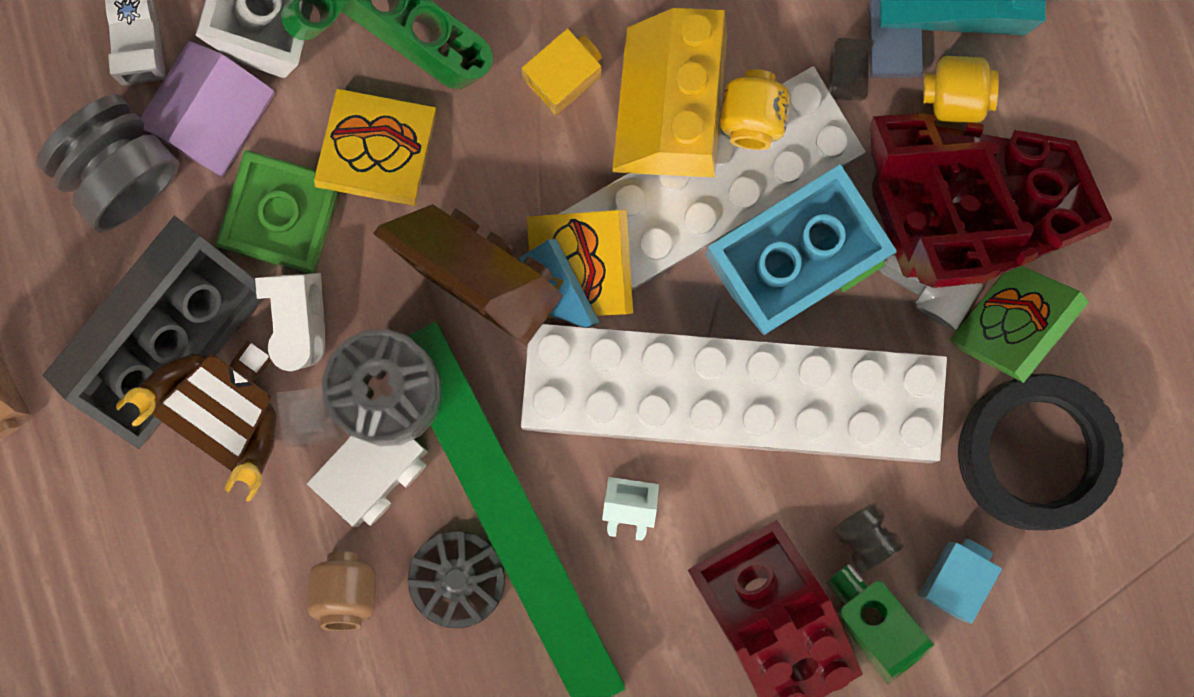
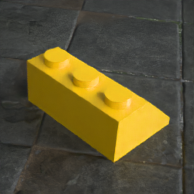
M671 8L627 27L613 172L715 178L728 37L725 10Z

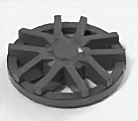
M451 531L438 534L420 547L411 560L408 573V587L415 606L428 620L447 628H465L481 622L495 610L503 595L505 572L495 549L487 541L472 533ZM458 539L459 558L449 560L444 541ZM465 541L475 543L484 551L467 561ZM437 545L441 564L423 560L425 554ZM489 556L495 569L477 575L473 565ZM422 566L436 570L435 582L416 580L418 567ZM496 576L497 583L494 596L492 597L478 585V582ZM417 587L437 589L427 606L423 603ZM474 591L488 602L486 608L479 613L467 599ZM441 596L451 600L444 618L432 612ZM459 601L472 616L471 618L451 620Z

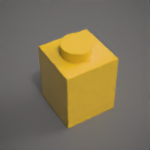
M567 28L521 67L522 77L551 112L557 116L601 78V65L598 61L602 59V55L585 35L577 39Z

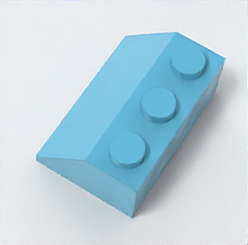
M839 164L708 246L705 256L734 301L760 332L766 335L897 251L847 173Z

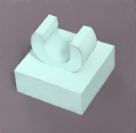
M608 477L602 520L608 521L607 532L609 536L615 537L618 524L624 523L636 525V540L642 541L644 539L647 527L654 528L659 484Z

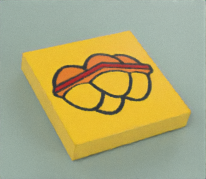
M336 89L315 173V187L416 206L435 123L436 107Z
M627 210L527 217L529 252L548 239H557L596 316L633 313Z

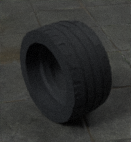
M1031 374L1024 383L1014 378L994 387L973 406L963 424L959 437V469L965 486L973 499L995 519L1009 526L1024 530L1045 531L1062 529L1075 525L1091 516L1113 493L1123 467L1122 434L1109 406L1105 405L1103 399L1087 386L1059 375ZM1028 402L1052 403L1067 411L1080 426L1087 446L1086 470L1078 486L1063 499L1047 504L1029 503L1010 494L997 480L990 460L991 436L999 420L1015 406Z

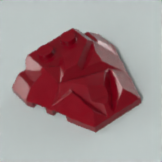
M925 113L873 116L870 124L871 156L877 172L872 183V195L888 238L897 251L895 256L902 275L907 278L918 277L920 283L932 288L984 283L1103 231L1112 222V217L1078 142L1075 140L1014 130L1010 139L982 134L984 124L967 122L964 130L936 126L937 117Z

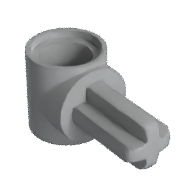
M895 253L884 260L886 265L879 269L880 273L918 295L915 303L917 304L916 308L942 326L955 331L983 287L981 283L938 288L929 287L920 283L918 277L907 278L903 276Z

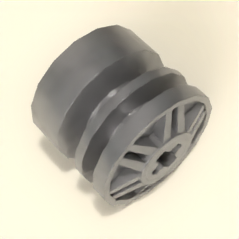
M118 94L106 95L74 113L55 130L37 155V165L46 175L51 178L54 177V185L64 193L76 191L73 195L72 205L90 226L99 233L109 231L125 223L147 207L170 184L178 172L180 164L154 134L141 136L144 122L135 113L130 114L131 107Z
M388 329L365 330L344 340L329 357L322 376L323 401L332 420L348 435L377 446L403 445L420 437L435 421L442 402L441 377L433 360L408 336ZM386 374H389L387 383L393 388L392 394L389 397L379 395L375 401L371 400L374 391L368 386L369 381L373 377L382 380Z

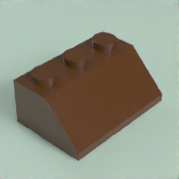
M434 204L380 224L373 234L419 274L525 346L528 345L563 297L549 282L553 276L550 270L530 256L522 263L513 257L516 249L493 232L487 238L482 237L476 233L480 226L456 208L449 215Z

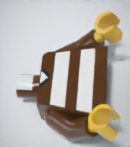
M246 341L229 365L212 353L207 358L200 354L192 353L163 364L145 379L138 388L128 391L116 404L117 410L128 402L137 405L140 410V416L132 425L138 426L150 415H153L232 471L224 487L228 493L235 481H243L250 489L245 501H251L262 483L261 474L274 449L276 412L273 406L269 404L271 396L254 384L270 363V356L249 341Z

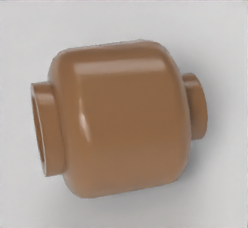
M332 552L327 555V561L318 563L310 569L307 611L312 618L320 621V628L342 632L358 630L361 628L363 621L373 616L375 610L376 573L369 565L358 562V554L352 552Z

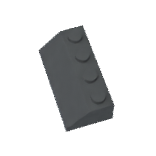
M174 215L42 376L64 400L137 449H140L161 421L150 415L142 424L134 426L132 423L140 416L139 408L134 403L128 402L117 410L116 404L131 389L138 388L145 379L163 364L192 353L200 354L206 358L211 353L216 356L262 300V298L257 299L255 279Z

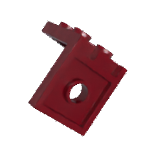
M778 520L688 569L695 586L733 648L757 697H824L833 691L844 688L851 681L863 675L831 600ZM758 578L767 579L760 588L745 590L751 581ZM807 658L802 664L793 667L798 661Z

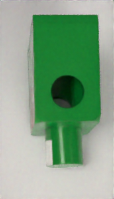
M849 564L826 582L827 586L843 605L837 611L840 623L888 685L926 656L933 648L934 644L880 579L868 587L851 564ZM868 608H875L884 618V622L877 626H870L861 617V613Z

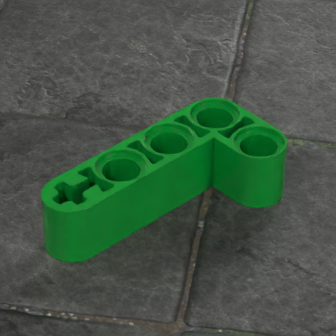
M287 0L281 11V21L285 30L292 37L299 40L317 38L336 20L340 12H343L443 85L452 89H462L482 78L490 70L493 63V53L489 44L481 36L431 0H387L389 4L388 12L378 10L371 0ZM303 1L313 4L319 11L320 22L307 20L301 14L299 3ZM413 22H420L428 28L430 42H424L415 35ZM445 42H447L448 45H446L441 50L444 53H439L438 48H440ZM460 54L464 55L467 58L464 64L467 70L463 69L460 66V63L462 62V56Z

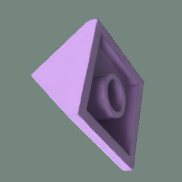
M188 41L140 119L144 122V132L149 135L154 134L164 144L224 178L276 92L222 53Z

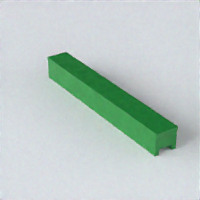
M435 321L408 335L433 360L441 377L442 402L431 427L569 696L613 697L626 690L621 676L440 326Z

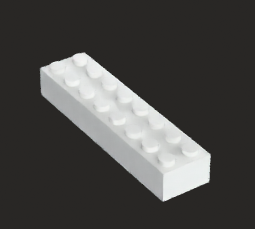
M542 324L528 343L521 428L523 431L934 463L940 461L947 357Z

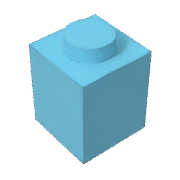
M966 538L962 545L957 542H947L918 596L962 622L972 624L1002 568L990 562L993 556L990 550Z

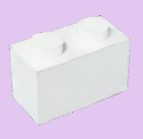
M351 436L307 485L352 527H359L364 521L371 526L390 507L391 502L386 499L388 494L399 483L405 488L408 487L425 469L427 465L421 459L428 451L415 439L403 445L377 446Z

